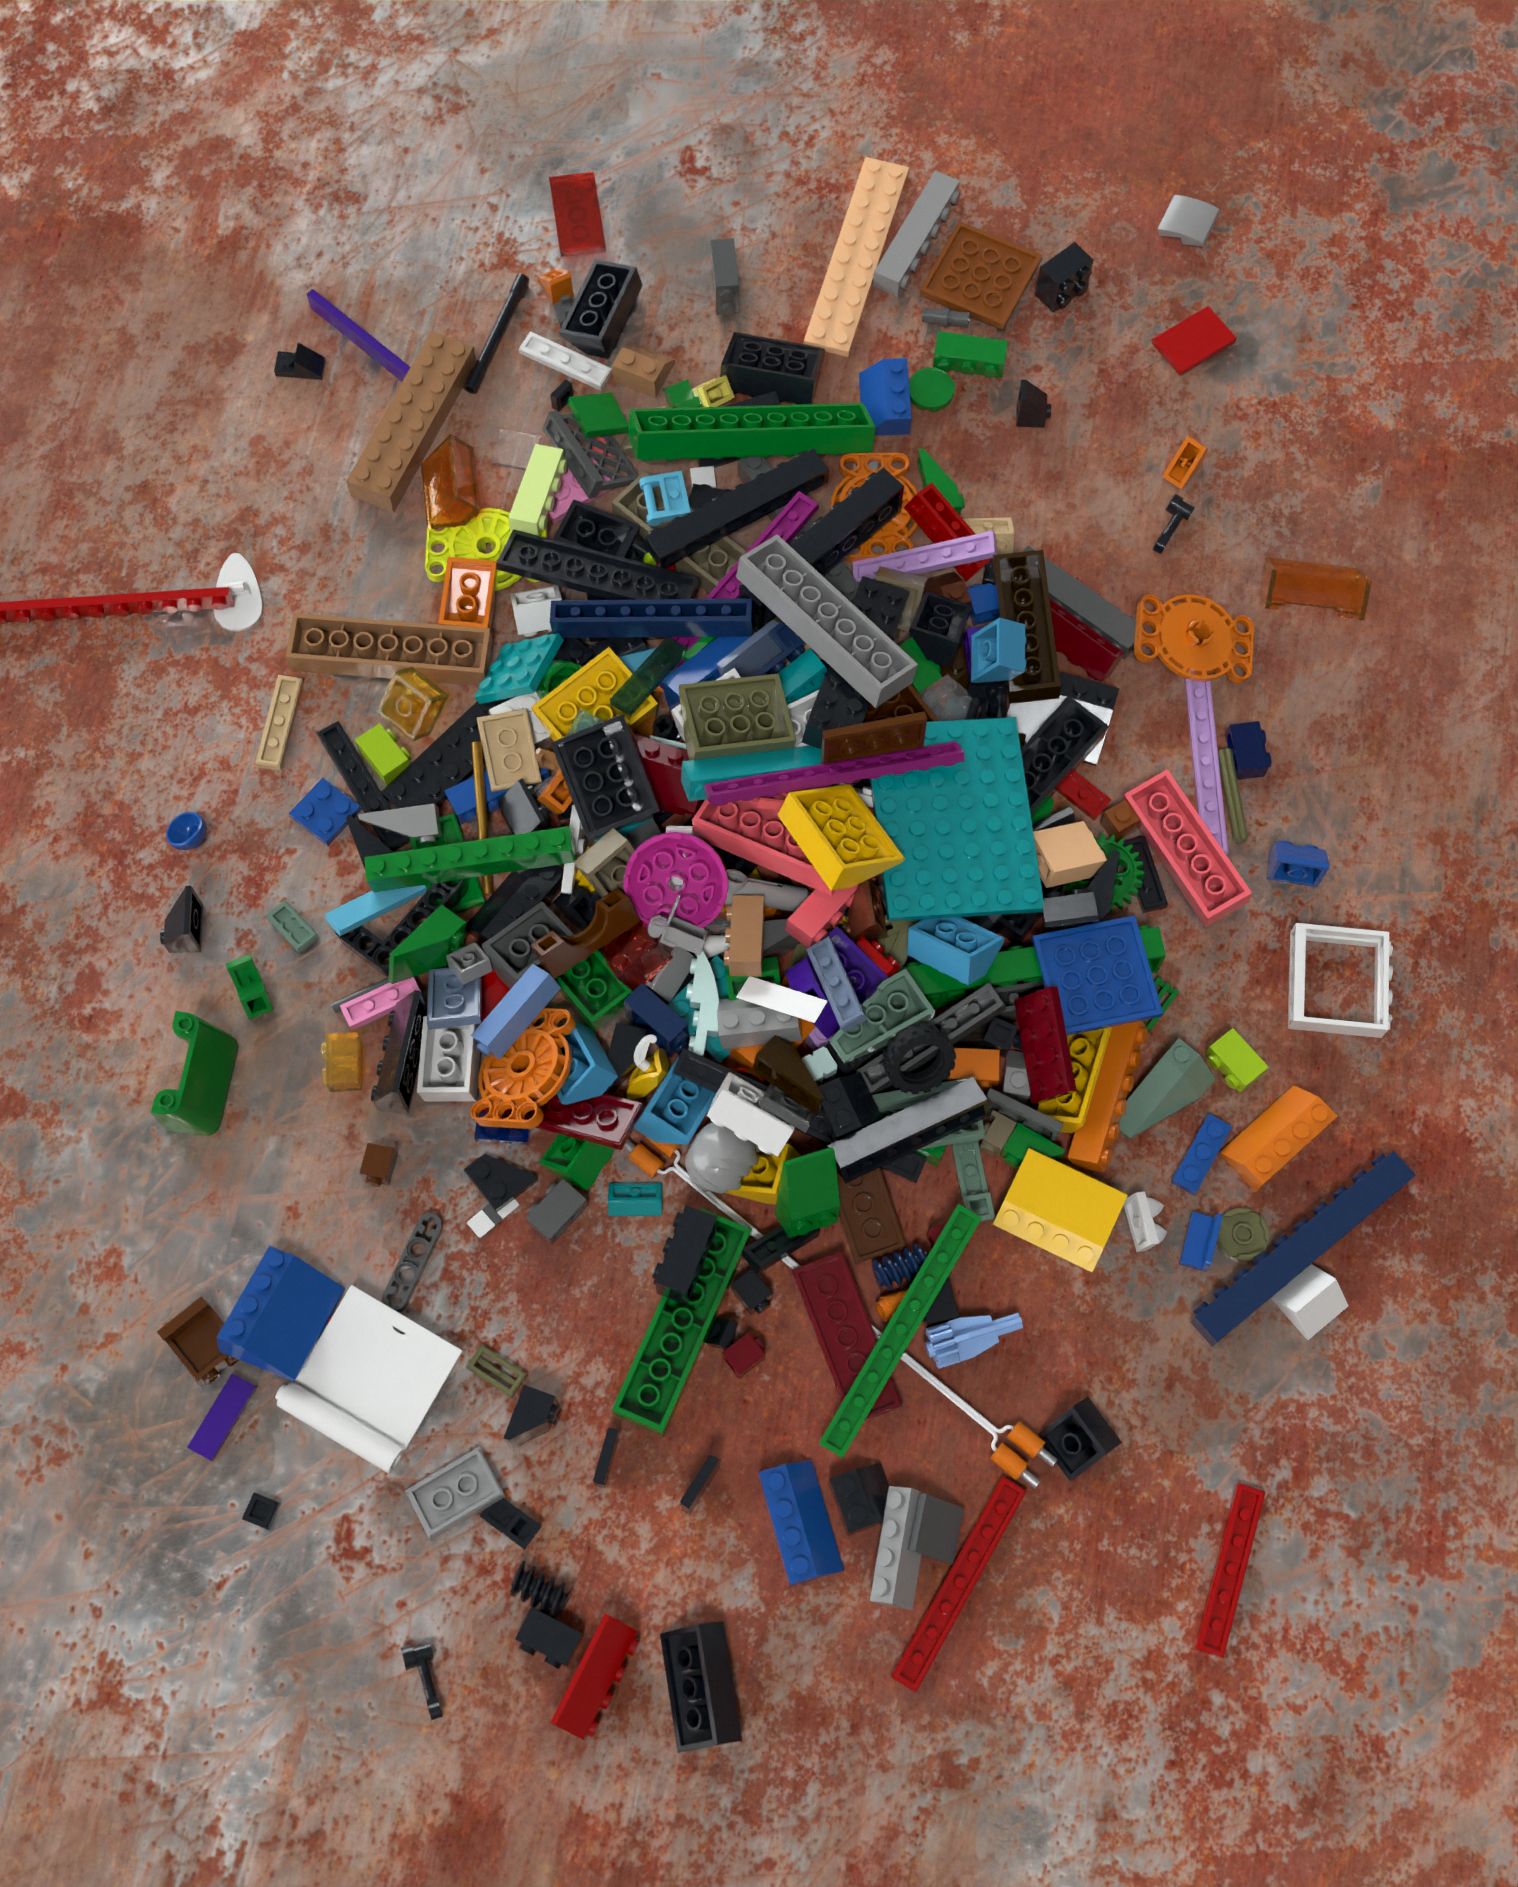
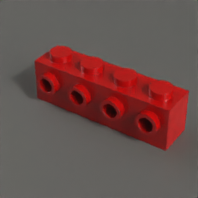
M932 482L919 491L904 507L909 516L914 519L934 544L975 535L974 531ZM993 558L957 565L954 568L967 582Z

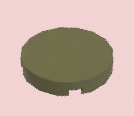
M1235 1208L1228 1211L1222 1217L1216 1243L1220 1251L1229 1259L1237 1262H1250L1267 1249L1270 1241V1229L1265 1219L1253 1212V1210Z

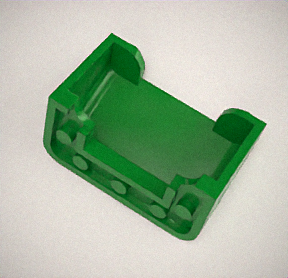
M175 1011L172 1029L175 1035L189 1043L179 1089H164L160 1091L154 1098L151 1114L166 1131L211 1136L221 1126L238 1054V1043L231 1034L188 1012Z

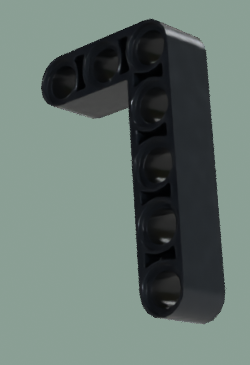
M460 879L458 885L454 887H449L452 881L433 883L384 941L363 926L354 929L348 936H339L336 931L335 934L344 946L382 975L389 976V964L382 965L383 960L390 958V953L399 946V942L407 938L419 927L416 926L418 920L427 919L441 905L451 911L467 893V882L465 879ZM436 900H443L439 906H432ZM373 943L369 950H363L366 944Z

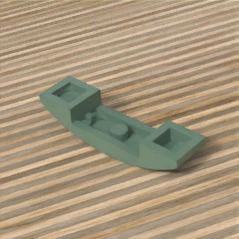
M973 1123L963 1128V1130L966 1132L977 1131V1126ZM979 1140L951 1144L963 1206L982 1217L980 1222L995 1220L991 1194L988 1192Z

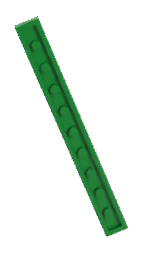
M960 1204L957 1205L818 1443L819 1445L843 1459L982 1217Z

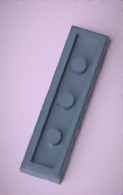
M828 936L807 948V953L843 1032L868 1020L831 938Z

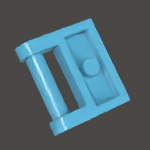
M682 471L646 476L639 480L640 488L645 496L648 525L657 526L662 522L671 521L676 517H682L691 512ZM656 486H660L664 505L663 511H657L653 488Z

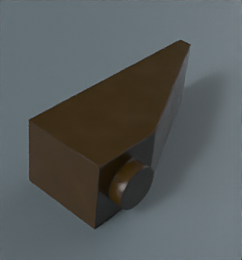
M775 1035L756 1054L752 1070L817 1115L823 1102V1094L798 1051L790 1043L783 1041Z

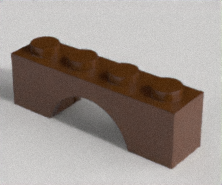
M616 888L596 901L593 920L582 932L573 936H561L551 931L531 944V947L542 968L555 979L580 961L587 959L589 955L601 947L608 945L622 933L629 931L640 920L629 897Z

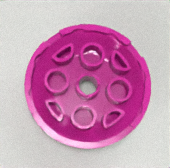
M679 832L659 834L643 842L631 855L623 880L625 895L629 897L638 918L647 926L655 915L659 914L668 918L679 894L681 895L673 916L704 928L721 912L728 893L727 871L718 853L700 838ZM671 877L680 878L683 880V885H674L670 880Z

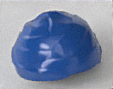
M184 812L179 814L171 821L167 828V841L178 850L195 849L205 840L207 834L206 822L198 813Z

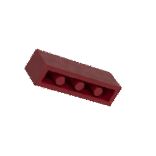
M1050 599L1056 651L1066 655L1068 661L1073 665L1085 669L1087 675L1092 679L1102 682L1109 678L1125 653Z

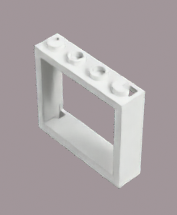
M1295 923L1290 931L1288 1029L1382 1038L1390 1030V1022L1392 1021V1015L1389 1014V1005L1392 1003L1393 993L1392 990H1389V981L1392 979L1393 967L1389 965V957L1392 955L1393 946L1389 942V932ZM1306 941L1375 947L1374 1023L1304 1017Z

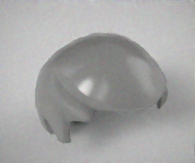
M712 1122L701 1128L691 1140L685 1158L686 1170L690 1179L704 1192L712 1191L724 1194L728 1190H739L741 1188V1179L748 1176L752 1166L759 1162L757 1157L759 1148L757 1144L750 1140L744 1141L738 1138L734 1131L729 1128L719 1127Z

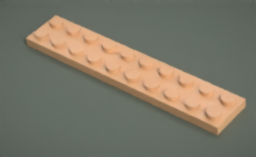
M865 157L804 338V344L825 348V352L849 357L872 287L874 271L880 262L909 174V167Z

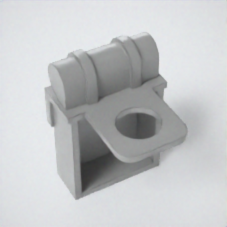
M678 894L668 918L659 914L651 918L648 925L649 935L653 938L661 935L659 942L673 948L680 947L700 955L706 942L708 930L673 916L681 896Z

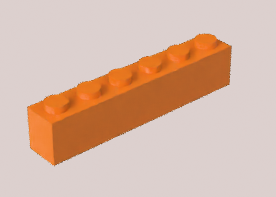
M1143 1021L1112 1027L1084 1126L1075 1131L1067 1157L1076 1168L1105 1173L1106 1166L1112 1161V1145L1119 1136V1121L1126 1112V1097L1128 1091H1131L1133 1088V1073L1135 1067H1138L1140 1064V1049L1148 1036V1030Z

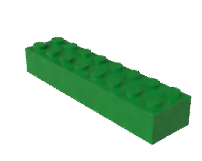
M702 1208L701 1211L717 1216L718 1229L689 1304L685 1305L662 1296L612 1408L614 1416L662 1437L666 1434L741 1262L742 1250L748 1246L751 1239L750 1228Z

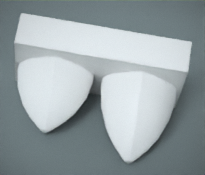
M1136 1192L1126 1198L1123 1206L1136 1252L1146 1251L1162 1242L1167 1231L1160 1225L1155 1224L1153 1218L1162 1211L1164 1205L1153 1198L1146 1197L1145 1192Z

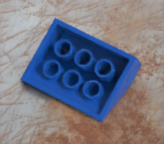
M269 1246L217 1336L219 1352L295 1382L323 1332L328 1319L341 1299L345 1287L298 1257Z

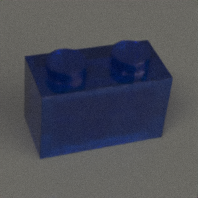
M1260 722L1229 725L1225 738L1227 747L1232 750L1237 780L1265 777L1269 767H1271L1272 760L1270 753L1266 752V733L1264 730H1261Z

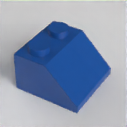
M1289 841L1274 842L1269 851L1266 879L1318 887L1329 869L1330 863L1326 850L1318 849L1314 845H1293Z

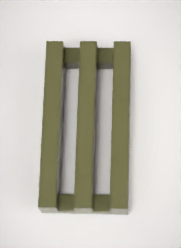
M482 1344L466 1366L467 1370L511 1399L514 1397L517 1389L520 1388L523 1380L528 1376L525 1372ZM484 1353L516 1374L518 1378L514 1380L482 1359L481 1355ZM479 1363L480 1365H482L498 1377L502 1378L503 1380L511 1384L512 1387L508 1389L492 1377L488 1376L487 1374L476 1368L475 1364Z

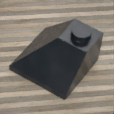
M191 885L184 888L165 919L164 929L160 931L161 944L165 946L169 953L200 952L203 904Z

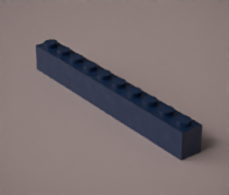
M1392 1151L1388 1156L1384 1153L1379 1155L1371 1162L1374 1167L1370 1171L1366 1172L1363 1169L1351 1179L1354 1182L1351 1187L1347 1189L1345 1185L1332 1195L1335 1199L1333 1202L1327 1205L1324 1201L1313 1211L1315 1217L1309 1222L1306 1218L1301 1220L1293 1227L1295 1233L1288 1238L1286 1235H1283L1273 1244L1276 1248L1273 1252L1268 1254L1264 1251L1253 1261L1256 1264L1254 1268L1250 1271L1246 1268L1241 1270L1233 1277L1236 1283L1230 1288L1225 1284L1213 1294L1216 1299L1208 1305L1204 1301L1193 1311L1196 1316L1190 1322L1212 1347L1416 1176L1395 1151Z

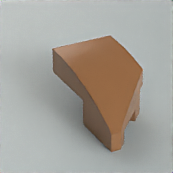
M537 748L535 755L539 767L548 769L550 777H554L560 769L555 753Z

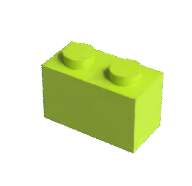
M379 723L356 738L355 742L359 752L385 785L388 786L410 765L409 760L411 756L404 747L399 748L395 743L397 739L389 728L385 730Z
M1234 1028L1213 1043L1205 1053L1210 1066L1215 1070L1218 1069L1225 1076V1081L1229 1087L1234 1090L1236 1089L1240 1094L1263 1076L1269 1068Z

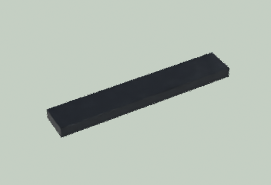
M339 721L316 732L363 813L391 810L390 805ZM371 825L380 841L391 851H395L410 843L409 837Z

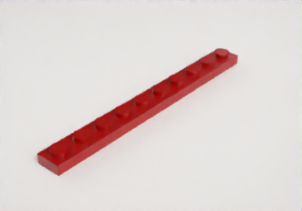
M229 587L7 601L0 602V625L16 621L28 623L31 620L53 621L54 619L61 618L75 620L79 617L101 618L105 615L127 616L128 614L135 613L149 615L153 612L175 613L180 610L196 612L210 608L223 610L226 607H234V597Z

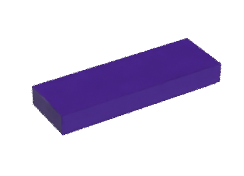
M231 1374L187 1448L213 1462L257 1387Z

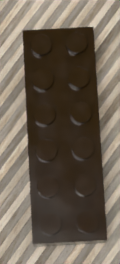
M1043 550L993 555V574L999 618L1025 624L1026 667L1025 672L1012 680H1006L1009 704L1060 699L1061 684Z

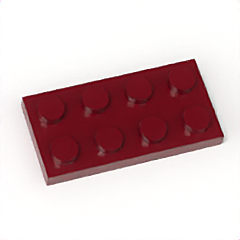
M1050 986L1014 1000L1032 1104H1040L1076 1092L1058 987Z

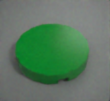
M924 368L918 370L909 380L910 401L918 409L936 412L945 409L953 399L955 392L954 382L951 376L941 369Z

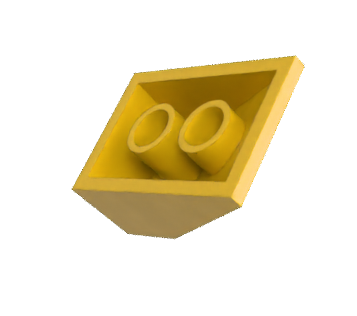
M785 1144L778 1157L774 1154H766L759 1149L757 1154L759 1162L752 1166L748 1176L741 1179V1188L739 1190H728L726 1194L776 1205L783 1162L800 1157L801 1155L790 1144Z

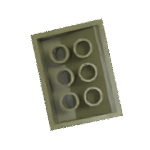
M779 673L679 684L685 745L689 761L794 748L796 737Z

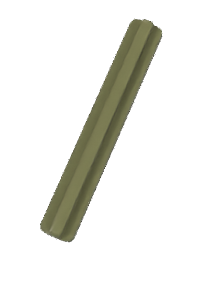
M1230 748L1220 749L1218 752L1219 766L1233 841L1235 843H1243L1247 841L1248 833L1233 754Z

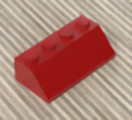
M606 1613L604 1614L550 1722L551 1724L586 1741L588 1736L593 1738L600 1724V1721L596 1718L601 1708L604 1710L608 1708L614 1695L610 1692L614 1682L620 1683L625 1674L627 1666L623 1665L628 1654L634 1655L640 1643V1639L636 1638L638 1635L637 1630Z

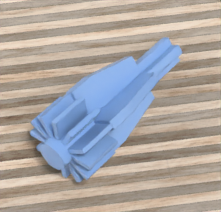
M1018 1313L993 1321L990 1315L963 1317L927 1328L925 1333L928 1339L927 1342H924L929 1358H933L939 1369L974 1358L999 1342L998 1336L1023 1329L1022 1319Z

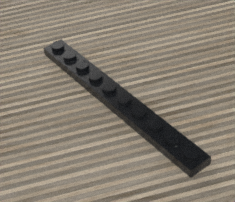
M683 1048L672 1074L714 1093H717L729 1072L763 1092L768 1088V1086L685 1048ZM820 1111L817 1115H814L806 1133L796 1127L794 1128L828 1145L834 1142ZM912 1152L880 1168L915 1184L927 1158Z

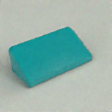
M609 1183L608 1215L661 1216L662 1183Z

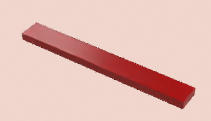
M1001 1477L891 1676L892 1679L913 1692H917L1027 1490L1007 1478Z

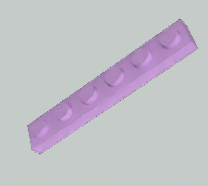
M988 531L853 562V577L860 584L862 576L875 580L880 566L917 575L993 558V555H997L996 535L994 531Z

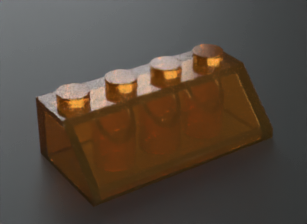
M450 434L421 463L426 522L429 529L465 526L471 519L476 518L481 511L474 449L469 444Z

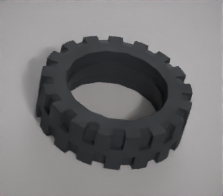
M924 1023L916 1027L910 1025L907 1027V1030L903 1032L902 1030L898 1031L896 1037L888 1041L887 1049L884 1048L882 1055L884 1059H882L884 1071L896 1089L899 1088L903 1093L908 1091L912 1094H919L922 1091L924 1093L930 1092L931 1088L941 1086V1082L950 1077V1071L954 1070L955 1067L954 1059H956V1053L953 1050L954 1047L946 1034L934 1025H930V1027ZM924 1044L938 1047L935 1061L925 1070L914 1074L904 1073L899 1070L902 1058L914 1047Z

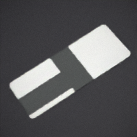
M514 1199L497 1213L488 1204L472 1217L467 1224L481 1238L516 1209L519 1203Z

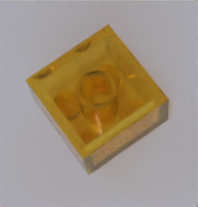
M411 666L394 672L376 713L412 741L431 735L449 695Z

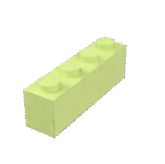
M535 444L508 517L510 533L514 529L540 536L541 530L546 529L548 511H552L554 506V494L560 490L561 474H565L567 470V460L564 459L563 449Z

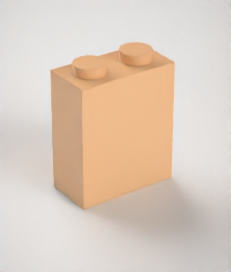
M1084 821L1033 832L1040 878L1046 888L1093 878L1107 861L1105 853L1098 846L1093 833L1088 829Z

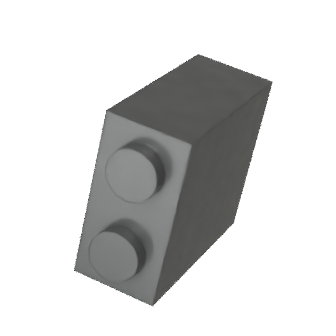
M734 238L711 240V271L716 315L739 313V280Z

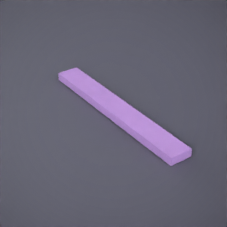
M1184 678L1197 813L1222 850L1228 855L1211 681L1200 682Z

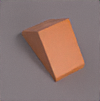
M556 268L537 277L552 305L560 302L561 296L569 295L570 298L574 297L570 272Z
M1187 435L1162 477L1182 490L1202 467L1208 448Z

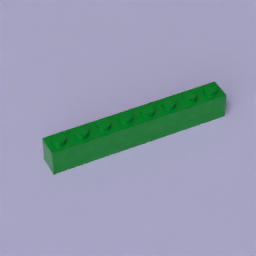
M570 826L368 856L364 857L366 882L373 892L574 863L577 856L575 838Z

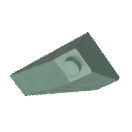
M904 969L884 980L874 994L862 1004L868 1020L846 1032L840 1029L832 1037L830 1043L845 1064L887 1046L888 1041L891 1038L894 1039L898 1031L902 1030L903 1032L910 1025L916 1027L921 1023H929L933 1020L935 1010L907 969Z
M1178 1038L1127 1099L1126 1112L1119 1121L1120 1133L1130 1140L1156 1125L1159 1121L1175 1114L1183 1107L1199 1100L1216 1080L1200 1054Z

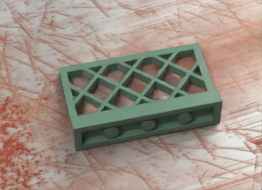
M970 1078L943 1082L938 1088L933 1087L927 1093L922 1091L919 1094H912L909 1091L903 1093L901 1090L871 1096L881 1117L885 1118ZM983 1119L974 1123L978 1125L979 1130L966 1132L961 1129L918 1150L985 1139Z

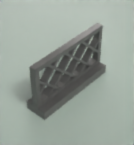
M557 410L548 413L542 429L555 448L563 449L564 459L567 460V467L588 498L597 497L599 491L630 485L639 477L612 435L599 436L606 441V444L593 437L585 438L584 434L578 432L580 426L573 413L560 415ZM566 423L576 426V429L569 428ZM577 439L587 443V448L580 445ZM590 445L603 450V454L589 449ZM606 452L615 455L618 461L605 456ZM589 457L600 461L599 464L592 463ZM602 462L614 467V472L602 467ZM618 469L626 472L629 477L618 474ZM600 474L611 478V480L604 481Z

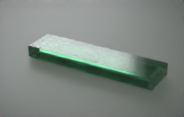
M666 637L610 698V705L631 716L684 658L683 655L688 651V648Z

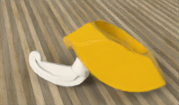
M653 1034L643 1037L636 1046L634 1062L637 1067L633 1071L627 1087L628 1100L646 1096L659 1085L668 1073L669 1061L664 1049L656 1050L654 1056L645 1059L649 1044L655 1043L657 1037Z

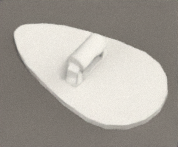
M233 553L222 566L216 588L229 587L234 597V607H226L223 610L214 609L216 621L223 628L240 632L250 629L257 624L262 616L263 603L251 566L241 554Z

